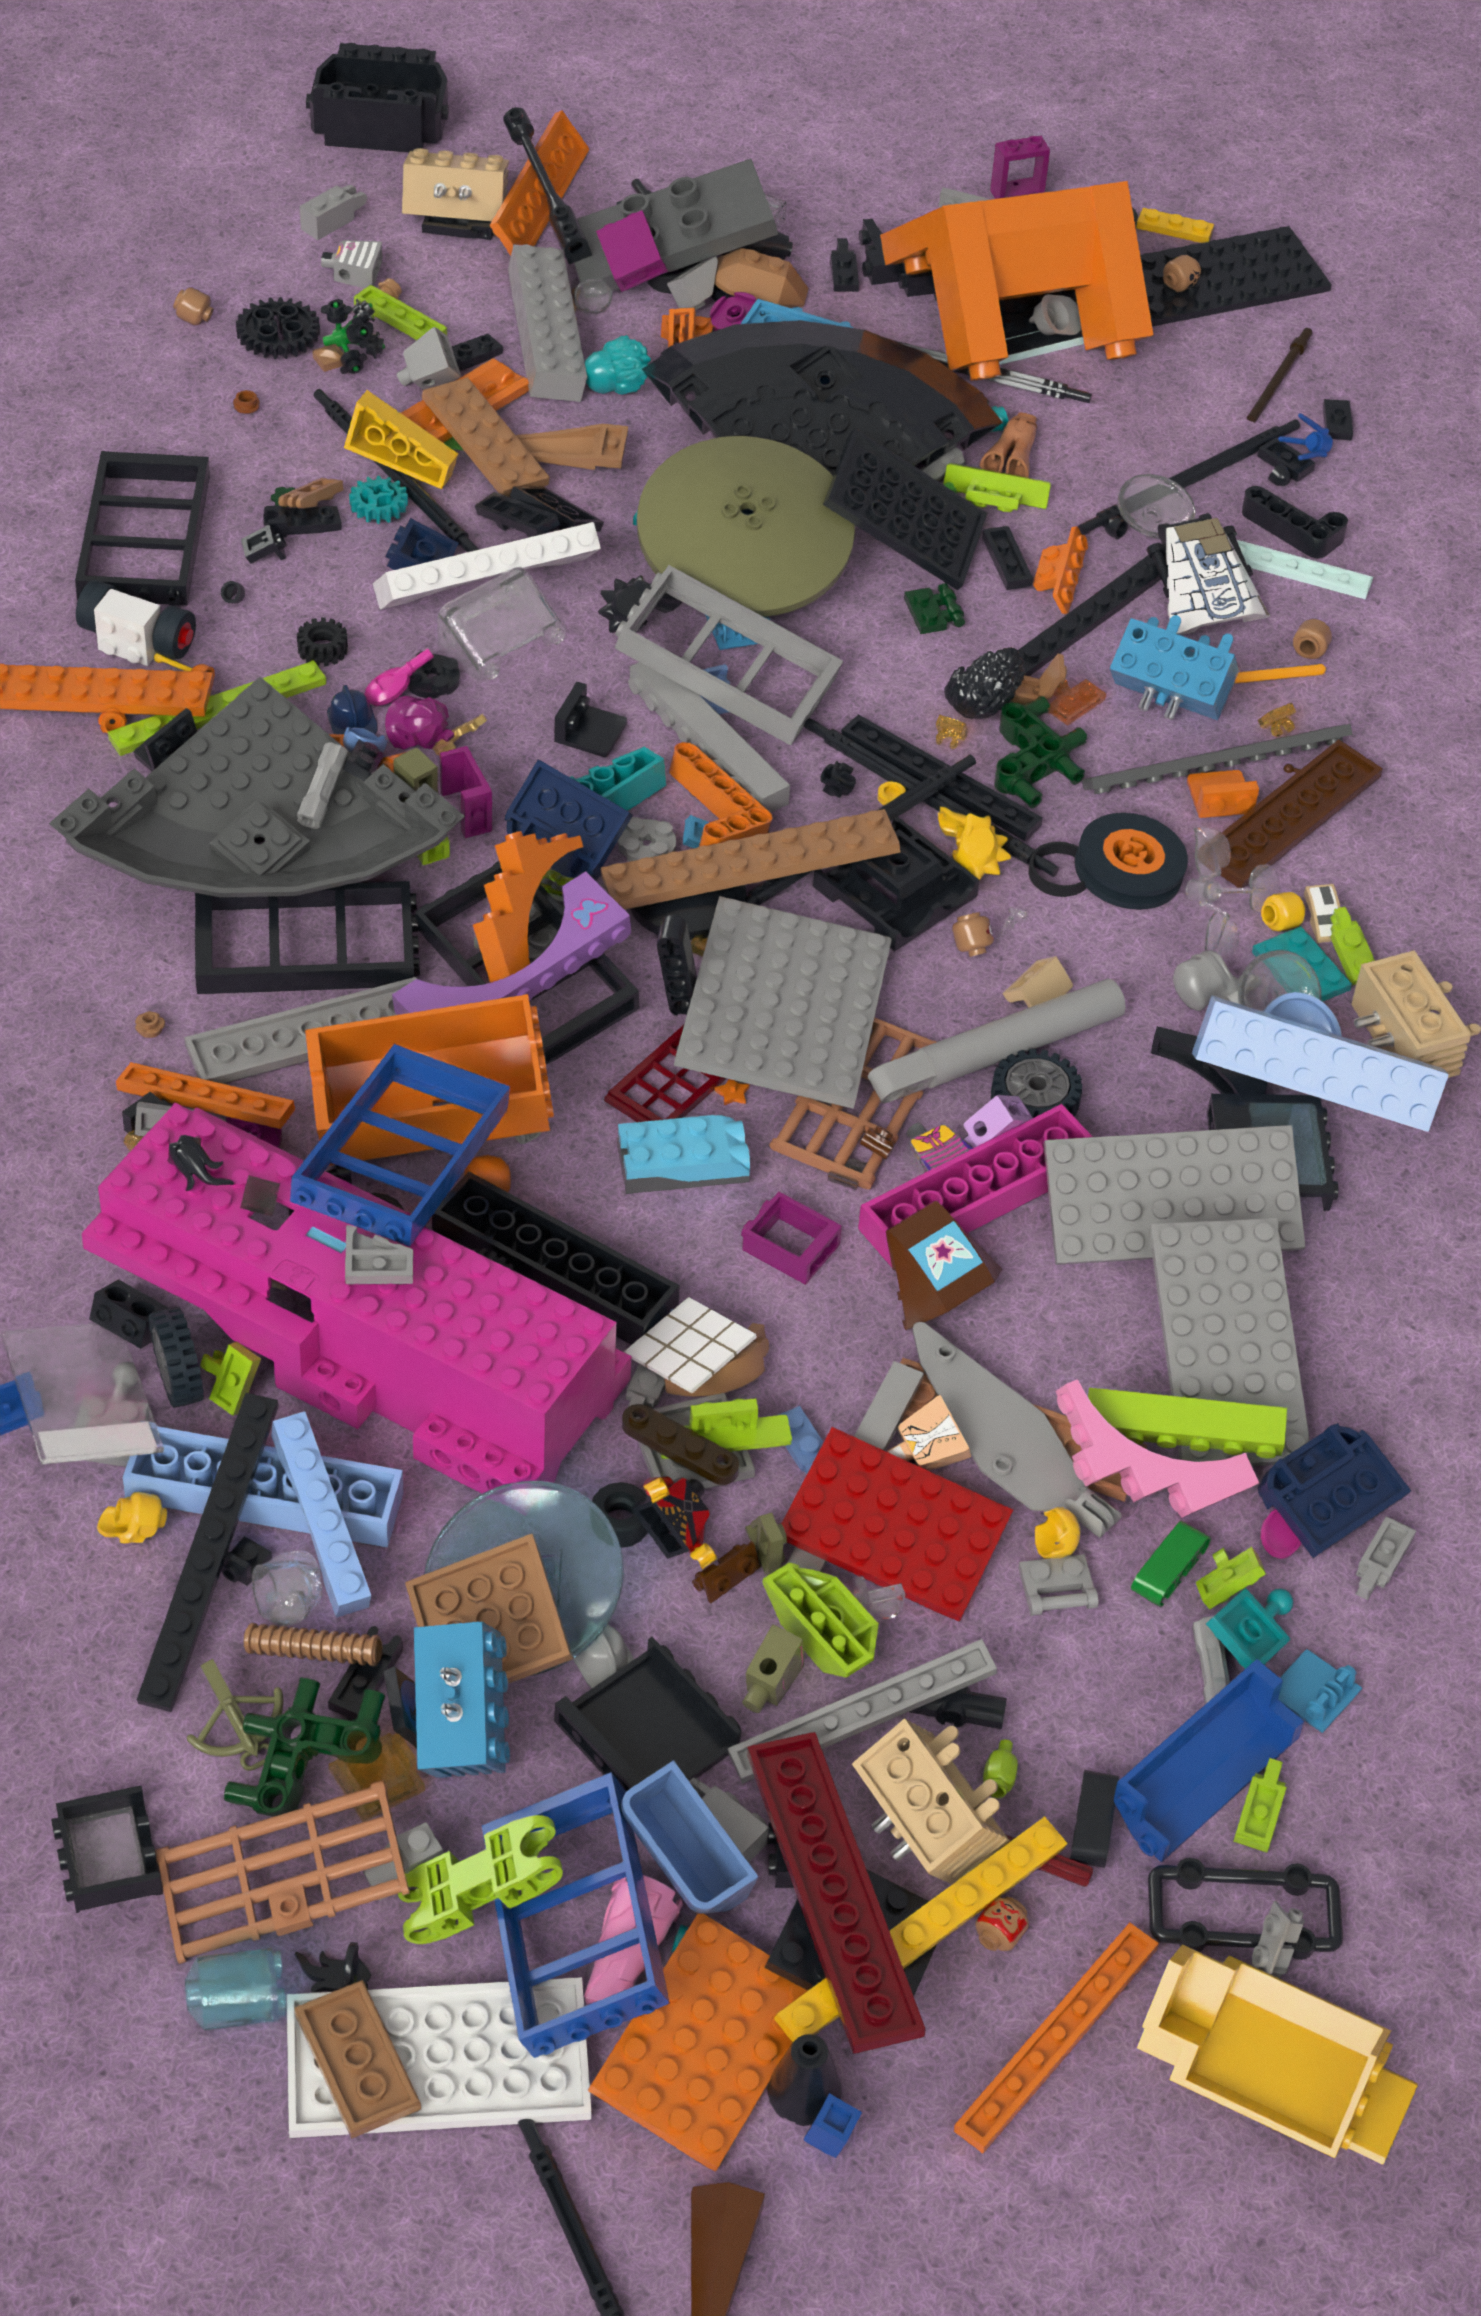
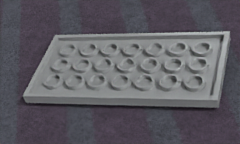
M1292 1125L1045 1140L1043 1143L1056 1265L1153 1259L1149 1235L1151 1224L1277 1218L1281 1251L1303 1250L1305 1248Z
M1277 1218L1151 1224L1149 1235L1171 1396L1287 1408L1285 1446L1282 1456L1267 1459L1258 1457L1256 1453H1242H1246L1251 1466L1274 1465L1280 1458L1283 1459L1310 1441ZM1178 1445L1180 1460L1205 1462L1224 1460L1237 1456L1226 1454L1223 1450L1218 1449L1199 1452L1190 1449L1189 1446Z

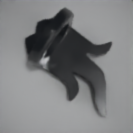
M181 1135L177 1142L169 1144V1158L167 1161L169 1164L175 1165L187 1179L186 1191L194 1187L193 1174L206 1185H234V1182L230 1179L216 1178L208 1172L205 1165L218 1169L223 1165V1161L215 1162L210 1159L201 1146L202 1139L200 1136Z
M350 1942L348 1945L345 1961L329 1959L324 1951H322L319 1957L322 1967L310 1964L303 1954L295 1952V1957L303 1972L312 1981L317 1982L313 1984L311 1993L321 1991L334 1992L361 1980L364 1981L368 1990L367 1982L371 1978V1973L359 1959V1946L357 1942Z

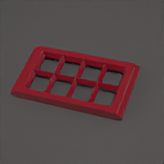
M682 1025L610 1089L604 1097V1101L634 1121L645 1122L663 1120L647 1109L659 1098L676 1109L666 1119L684 1118L714 1091V1087L719 1086L727 1078L700 1072L708 1077L709 1080L697 1089L681 1079L690 1069L683 1068L675 1075L658 1064L668 1054L676 1057L677 1049L675 1048L680 1042L684 1025ZM652 1069L670 1079L659 1090L642 1080ZM674 1083L692 1093L682 1104L664 1094ZM635 1084L653 1094L642 1105L625 1095Z

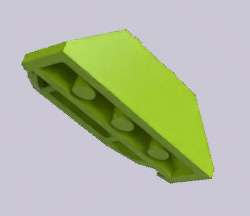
M789 1562L762 1579L780 1624L786 1631L803 1639V1650L822 1672L847 1678L874 1661L879 1623L836 1576L813 1569L799 1568V1565Z

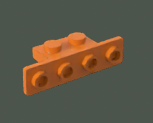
M1077 526L1071 528L1066 544L1053 545L1043 549L1033 582L1037 591L1054 588L1053 598L1062 614L1069 613L1071 603L1074 600V592L1078 584L1080 570L1083 567L1085 552L1088 549L1087 538L1081 534Z

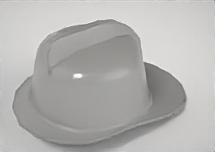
M1045 295L1042 298V302L1034 308L1033 316L1029 319V322L1036 324L1039 331L1044 335H1075L1081 330L1078 306L1071 298L1066 296Z
M594 1621L589 1624L588 1629L583 1632L580 1639L572 1644L571 1653L573 1660L586 1683L591 1688H594L634 1660L624 1643L622 1635L614 1627L597 1625Z

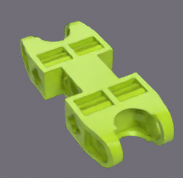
M533 1815L514 1820L484 1834L486 1849L471 1857L459 1861L448 1851L420 1864L408 1872L406 1877L409 1888L417 1887V1889L410 1890V1893L406 1895L398 1893V1897L400 1900L408 1903L422 1902L418 1909L410 1914L411 1918L404 1922V1938L414 1944H427L446 1939L474 1926L472 1910L499 1898L510 1909L542 1894L554 1886L563 1876L561 1861L552 1856L537 1857L539 1852L548 1845V1841L555 1836L556 1830L553 1820L543 1815ZM540 1827H544V1828H545V1829H542V1830H538V1831H535V1832H531L533 1829H536V1828H540ZM546 1869H554L548 1873L542 1872ZM426 1927H427V1929L424 1930V1931L414 1932L415 1930H419V1929H423V1928H426Z

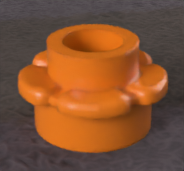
M117 708L107 709L105 713H101L98 719L101 731L107 734L108 731L125 726L127 722L125 714L119 712ZM114 719L115 722L111 724L110 720Z

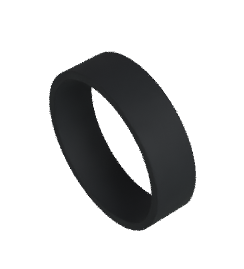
M1049 842L1039 846L1031 856L1028 870L1029 878L1033 885L1040 891L1057 897H1069L1083 892L1086 889L1084 880L1073 885H1057L1043 879L1036 872L1033 864L1036 854L1043 857L1048 854L1060 853L1075 857L1078 846L1067 842Z

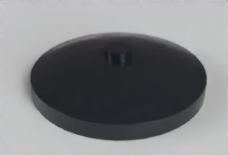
M736 886L630 908L635 919L644 928L657 935L659 934L662 918L668 915H677L686 921L690 940L704 939L709 936L719 896L746 902V886Z

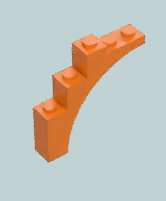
M522 831L506 835L505 842L495 845L502 873L494 875L495 881L484 885L492 912L483 915L484 921L473 924L490 983L511 976L530 964L528 925L535 892L543 876L557 860L568 852L583 847L580 835L568 838L567 833L551 837V842L548 843L546 838L537 840L535 833L523 836Z

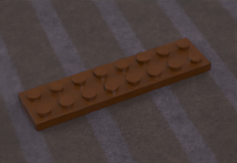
M1338 739L1200 849L1197 854V860L1242 890L1379 779L1383 768Z

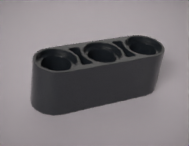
M1084 1769L1070 1859L1083 1864L1105 1868L1115 1810L1113 1799L1119 1776Z

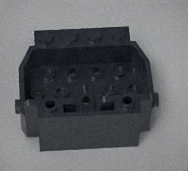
M340 43L338 54H332L317 68L311 94L306 96V109H310L311 129L315 134H324L325 146L409 153L417 148L423 149L424 142L437 143L442 139L445 120H448L449 106L448 81L439 62H436V51Z

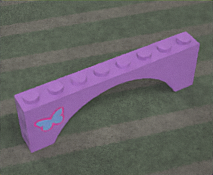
M585 871L562 886L564 916L561 926L552 943L534 962L511 976L478 986H441L416 979L392 994L394 1011L397 1015L525 994H528L530 1001L532 997L543 990L553 987L557 981L566 975L575 973L583 964L601 956L605 950L614 944L623 942L631 934L630 915Z

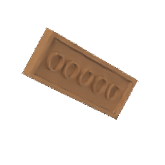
M468 377L423 390L422 399L498 493L510 497L513 486L544 487L549 484V475Z

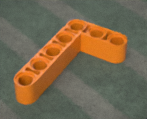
M687 742L676 744L669 773L719 818L705 824L699 846H708L728 840H737L757 834L769 833L772 814L697 746Z

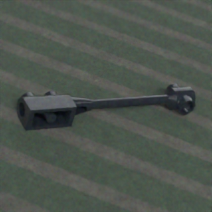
M519 107L510 109L505 113L503 122L512 141L517 145H523L547 196L549 221L568 264L570 265L592 256L589 244L572 208L556 194L531 141L534 135V128L526 111ZM578 242L582 243L578 250H569L570 247H575Z

